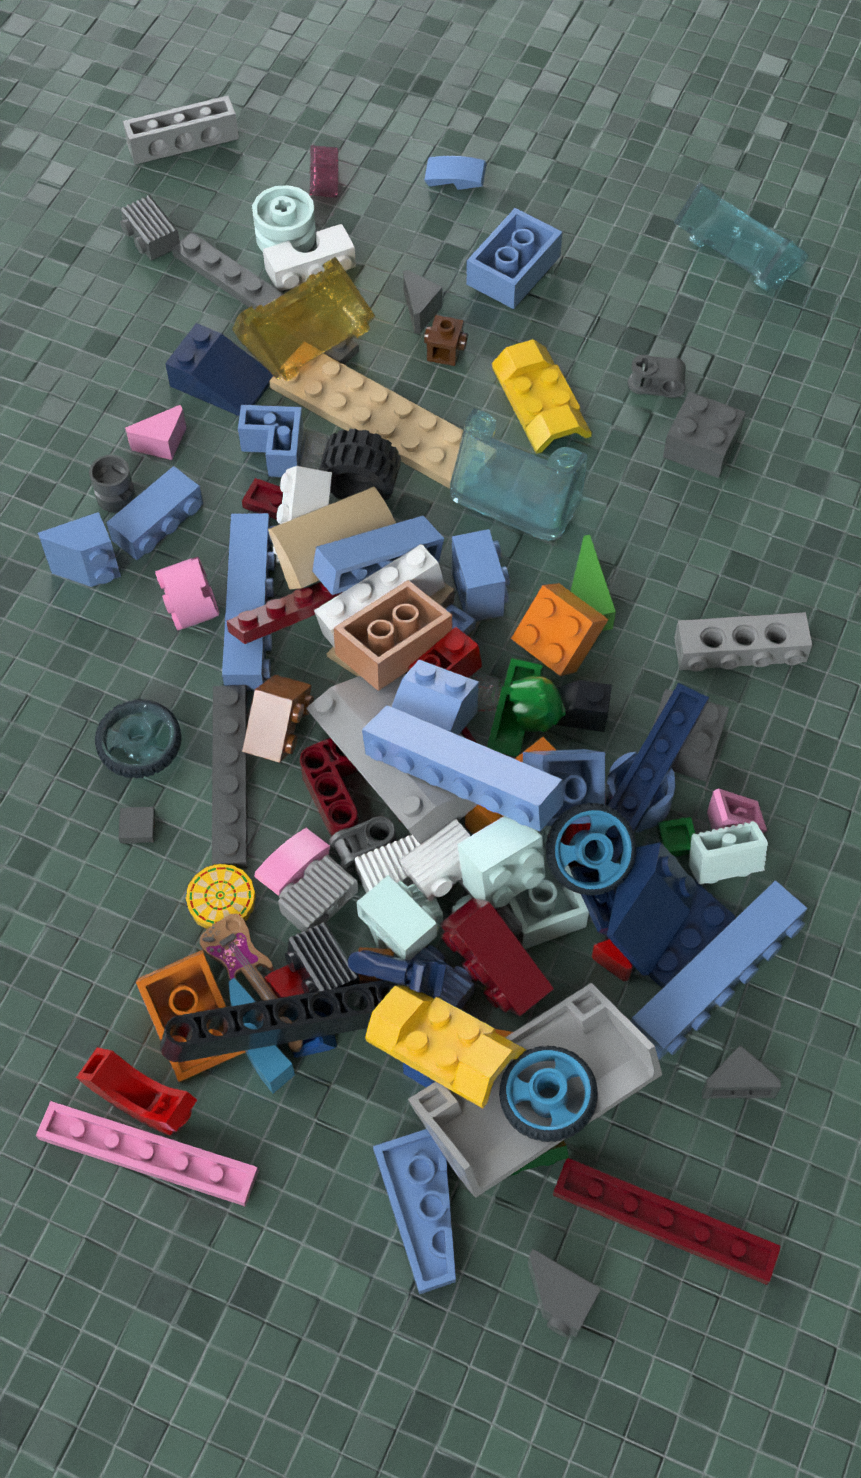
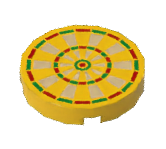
M226 864L209 866L197 873L188 885L186 894L190 914L198 925L206 929L231 914H238L247 921L254 910L256 899L252 880L243 870Z

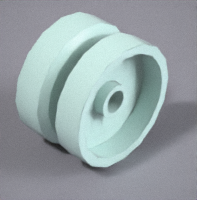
M283 185L266 189L256 197L252 205L256 243L262 252L264 248L290 241L292 247L302 253H307L313 247L316 240L314 205L307 192L298 187Z

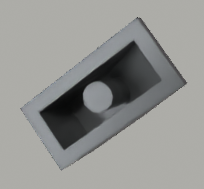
M532 1249L527 1264L542 1317L548 1320L547 1327L563 1337H567L568 1334L577 1337L601 1288Z

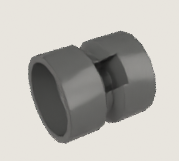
M105 455L99 457L91 464L89 469L90 479L97 503L103 510L119 512L135 499L136 493L129 466L122 457Z

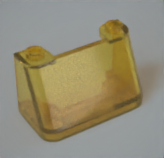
M336 257L323 264L324 272L320 271L315 275L314 273L311 274L304 283L267 305H259L255 310L251 306L239 313L232 327V331L238 340L277 380L284 378L285 381L292 379L300 372V367L354 335L356 338H359L371 329L369 324L375 315Z

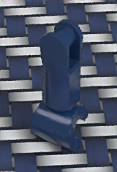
M369 950L354 952L348 959V966L355 973L375 976L376 978L402 985L409 984V988L419 993L424 991L441 998L447 963L437 960H417L413 962Z

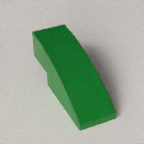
M511 658L487 748L512 757L520 755L527 731L523 730L521 725L517 723L518 716L512 711L515 703L510 701L512 691L509 688L513 681L529 676H542L543 665Z

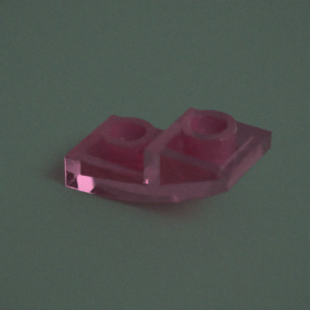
M310 146L309 195L337 198L338 148Z

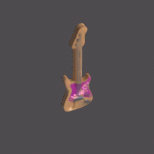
M238 914L228 915L210 926L201 935L200 946L203 952L224 966L230 981L233 978L236 979L237 975L242 972L263 1001L278 998L257 969V967L262 966L272 971V962L268 957L255 949L243 917ZM280 1017L283 1022L293 1023L289 1018ZM302 1040L289 1042V1049L292 1052H299L302 1049Z

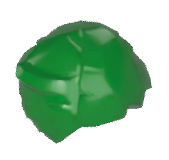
M529 676L513 681L509 688L512 691L510 701L515 703L512 711L518 716L517 723L521 725L523 730L528 732H546L565 716V708L561 701L560 692L552 681L542 676Z

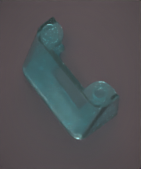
M473 408L466 419L450 482L451 498L460 505L540 539L554 540L563 533L582 500L588 454L573 448L563 447L555 450L548 461L494 439L496 421L493 416Z

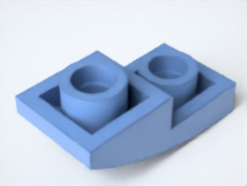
M464 156L429 157L424 180L428 187L454 183L457 190L482 187L487 163L482 159Z

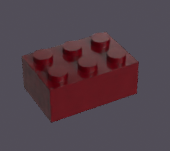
M471 898L439 924L445 931L441 935L444 942L453 952L458 951L465 958L466 961L462 964L475 981L479 979L486 986L487 990L483 993L496 1009L500 1007L505 1013L509 1011L521 1016L554 989L489 901Z

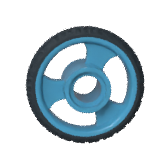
M598 803L579 804L563 812L551 826L552 828L549 830L545 847L546 860L553 876L567 889L583 895H600L618 887L623 882V879H626L630 874V870L635 863L637 851L636 838L629 822L617 810ZM581 817H590V830H582L572 837L570 845L560 842L564 831L572 822ZM613 825L619 831L623 843L620 863L611 861L613 845L610 839L605 836L606 831ZM595 840L598 846L597 852L593 857L587 858L585 846L589 841ZM575 860L579 864L597 869L599 881L591 883L578 881L567 873L565 867L568 863Z
M547 1045V1047L539 1046L534 1047V1049H528L518 1059H513L509 1063L501 1078L499 1098L506 1119L519 1133L536 1141L557 1142L574 1136L589 1123L597 1106L598 1088L591 1068L579 1055L568 1051L566 1048ZM543 1061L555 1062V1069L544 1068L533 1074L529 1083L523 1082L518 1078L519 1074L532 1064ZM574 1077H580L585 1091L584 1102L577 1114L566 1109L568 1102L567 1081ZM546 1088H552L558 1092L553 1098H544L539 1095L540 1091ZM522 1101H530L531 1107L536 1114L544 1118H552L551 1125L541 1126L528 1121L519 1113L515 1105Z

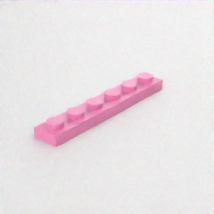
M52 1101L49 1103L36 1134V1137L41 1141L243 1206L247 1205L259 1172L256 1166Z

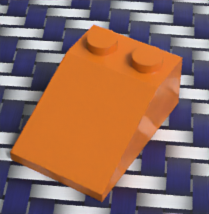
M203 950L136 980L160 1040L162 1039L167 1022L172 1017L227 1007ZM208 1030L211 1034L215 1036L222 1035V1033L218 1030ZM172 1036L177 1042H186V1039L181 1036ZM246 1051L185 1062L170 1061L178 1082Z

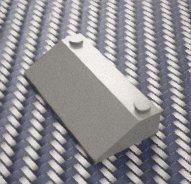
M405 673L379 691L361 676L330 687L306 709L419 844L423 843L454 819L459 821L478 805L438 786L430 785L411 774L403 773L384 762L376 761L365 754L362 729L386 705L392 707L401 680L406 675Z
M592 983L505 1037L525 1048L526 1051L539 1046L547 1047V1045L566 1048L568 1051L579 1055L588 1064L594 1074L598 1088L597 1106L589 1123L662 1075L655 1046ZM543 1061L532 1064L524 1069L518 1078L523 1082L529 1083L531 1077L537 1071L544 1068L555 1069V1062ZM509 1063L494 1080L488 1102L483 1109L438 1082L432 1083L408 1099L410 1105L457 1176L475 1198L561 1142H541V1140L530 1139L514 1129L506 1119L500 1104L499 1088L501 1078ZM574 1077L567 1081L568 1102L566 1109L574 1114H577L581 1109L585 1097L584 1086L580 1077ZM552 1088L543 1089L539 1093L544 1098H553L558 1094ZM522 1101L515 1105L519 1113L528 1121L541 1126L551 1125L552 1118H544L536 1114L531 1107L530 1101Z

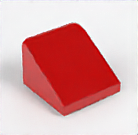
M608 939L595 944L591 956L593 960L623 982L629 980L632 963L612 941Z
M288 965L264 977L278 998L305 994L301 985L303 981L301 976L298 974V971L293 973Z

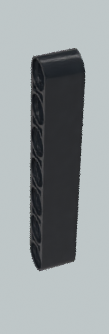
M381 980L172 1017L167 1022L160 1043V1051L169 1061L185 1062L368 1028L373 1010L394 986L402 984ZM349 1005L358 1007L360 1011L353 1010ZM314 1011L323 1012L327 1017H321ZM280 1017L289 1018L293 1023L283 1022ZM244 1024H254L258 1029H250ZM208 1030H218L222 1033V1035L215 1036L211 1034ZM172 1036H181L186 1039V1042H177Z

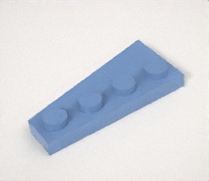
M427 1129L373 1146L419 1294L455 1283L450 1199L445 1156Z

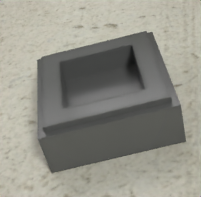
M154 807L120 808L118 836L120 843L154 842Z

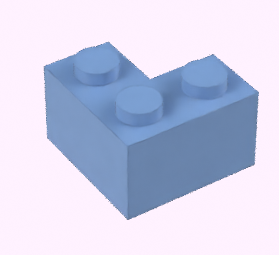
M241 405L238 424L241 451L266 452L268 477H282L287 469L300 466L304 432L301 407Z

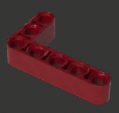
M328 738L304 749L300 755V766L303 781L329 834L333 836L340 830L358 825L356 807L341 779L358 770L347 756L339 755L342 753V750L331 738ZM312 764L323 765L318 769L309 768ZM329 790L336 792L332 796L322 795V793ZM339 818L350 819L349 822L344 824L335 822Z

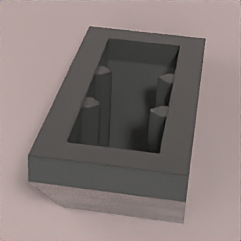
M406 270L403 271V291L414 334L420 333L442 308V286Z
M740 1045L706 1080L702 1090V1099L775 1098L781 1088L780 1079Z

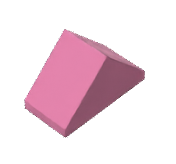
M181 405L126 427L132 451L172 460L186 430Z
M719 788L713 791L707 810L712 830L724 829L726 826L731 828L732 825L737 826L738 824L744 825L745 822L750 824L751 821H754L762 833L767 831L758 801Z

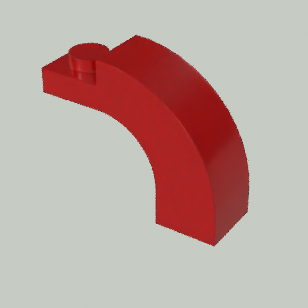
M97 1047L76 1076L79 1081L116 1108L139 1122L167 1135H171L173 1131L177 1132L179 1127H182L189 1120L192 1108L197 1102V1099L189 1092L170 1088L152 1080L127 1063L114 1051Z

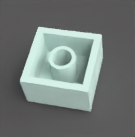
M506 816L457 844L463 885L475 899L489 901L494 909L505 906L514 896L526 889L536 887L545 878L542 836L537 830L521 825Z

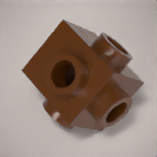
M435 315L432 327L427 326L425 331L424 343L427 344V361L456 366L460 350L465 351L468 340V333H464V320Z

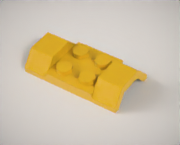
M534 339L506 347L492 362V369L536 454L542 453L554 439L577 433L584 438L591 437L592 433L580 412V406L559 366L555 365L545 346Z
M409 985L394 986L373 1010L365 1036L366 1041L482 1109L488 1102L494 1080L511 1059H518L526 1051L525 1048L497 1034L495 1028L438 997L434 999L423 992L414 991L409 988Z

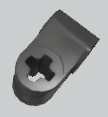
M639 355L633 359L631 364L633 373L628 379V387L632 392L640 395H658L668 398H676L684 393L686 365L682 360L649 355ZM643 363H645L644 371H642ZM643 378V379H644L643 386H640V384H641V379Z
M377 816L354 827L340 830L329 839V844L333 849H336L341 859L340 866L348 873L356 871L354 859L357 856H362L369 851H374L376 848L386 846L397 841L392 821L386 817ZM380 833L389 835L381 841L373 839L374 836Z

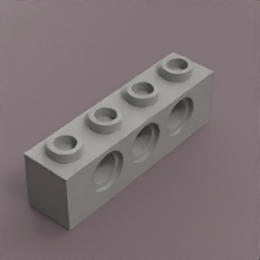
M229 96L123 121L127 145L134 165L239 139L236 113Z
M806 612L681 620L677 623L674 636L679 670L695 672L707 668L734 669L738 666L752 665L755 667H765L770 664L782 663L797 665L807 662L812 648ZM707 645H713V646H715L716 648H711V647H708Z

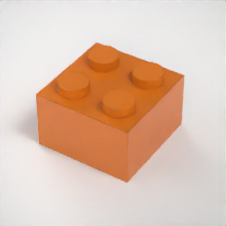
M560 583L542 585L511 639L559 676L577 672L609 619Z

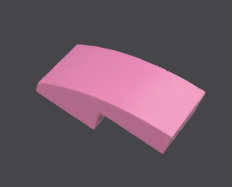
M305 828L273 852L255 871V878L279 896L288 884L298 883L304 877V870H306L310 863L314 860H322L325 855L329 856L330 845Z

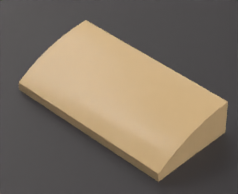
M372 487L269 528L268 531L289 589H299L319 581L312 572L317 546L396 524L377 489Z

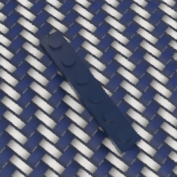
M680 683L674 689L608 805L626 818L634 833L708 704L709 697ZM613 825L606 831L605 836L610 839L613 845L611 861L618 863L623 853V843L619 831ZM595 840L589 841L585 846L587 858L593 857L597 852L598 846Z

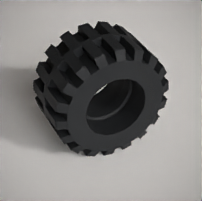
M343 429L338 431V434H332L330 439H328L319 470L332 472L330 493L337 499L342 500L375 487L384 501L389 500L393 493L401 465V456L398 455L399 451L397 448L391 446L392 443L389 440L381 438L382 436L377 433L373 434L363 429L362 431L357 429H349L347 431Z

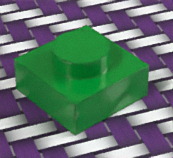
M691 817L658 822L657 832L659 840L671 855L676 857L690 854L691 837L695 833Z

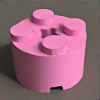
M199 557L190 558L155 571L161 589L164 588L165 595L162 597L169 614L171 613L177 631L219 616L212 588L209 586L206 578L207 575Z

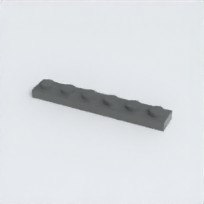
M245 685L213 686L212 866L226 864L237 868H247V753L242 752L247 730V691Z

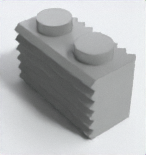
M325 855L322 860H314L309 864L304 872V877L298 883H290L282 890L278 901L280 912L301 932L307 931L309 928H314L322 922H327L358 892L357 880L331 857Z

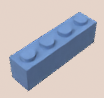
M424 516L416 517L317 546L312 572L332 595L338 594L353 587L420 544L439 562L444 538Z

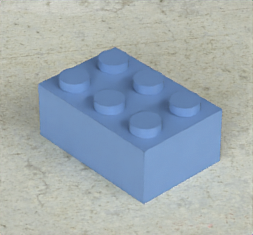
M514 208L467 260L466 284L514 309L560 257L562 231Z

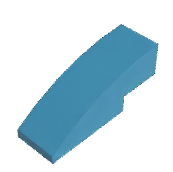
M235 978L228 982L231 1006L256 1002ZM244 1024L250 1029H258L254 1024ZM277 1045L245 1050L257 1074L272 1094L295 1076L292 1063L278 1049Z

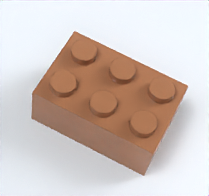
M407 580L334 627L335 655L379 691L409 671L408 667L452 630V614Z

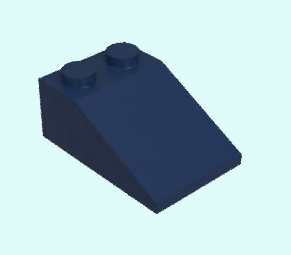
M198 323L193 326L165 363L170 387L237 416H240L241 405H256L270 386V380L275 375L222 333Z
M661 842L636 848L633 868L630 870L631 872L627 878H624L623 882L616 889L607 937L643 976L651 973L690 913L692 899L696 892L693 878L687 874L676 858L671 855Z

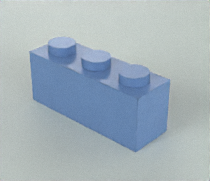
M173 466L106 522L111 540L135 560H138L145 553L151 552L156 544L167 534L173 533L178 525L188 516L194 515L203 504L200 486Z

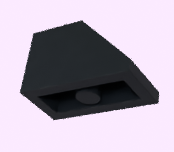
M578 680L557 687L565 708V716L556 725L605 732L612 690L611 684Z

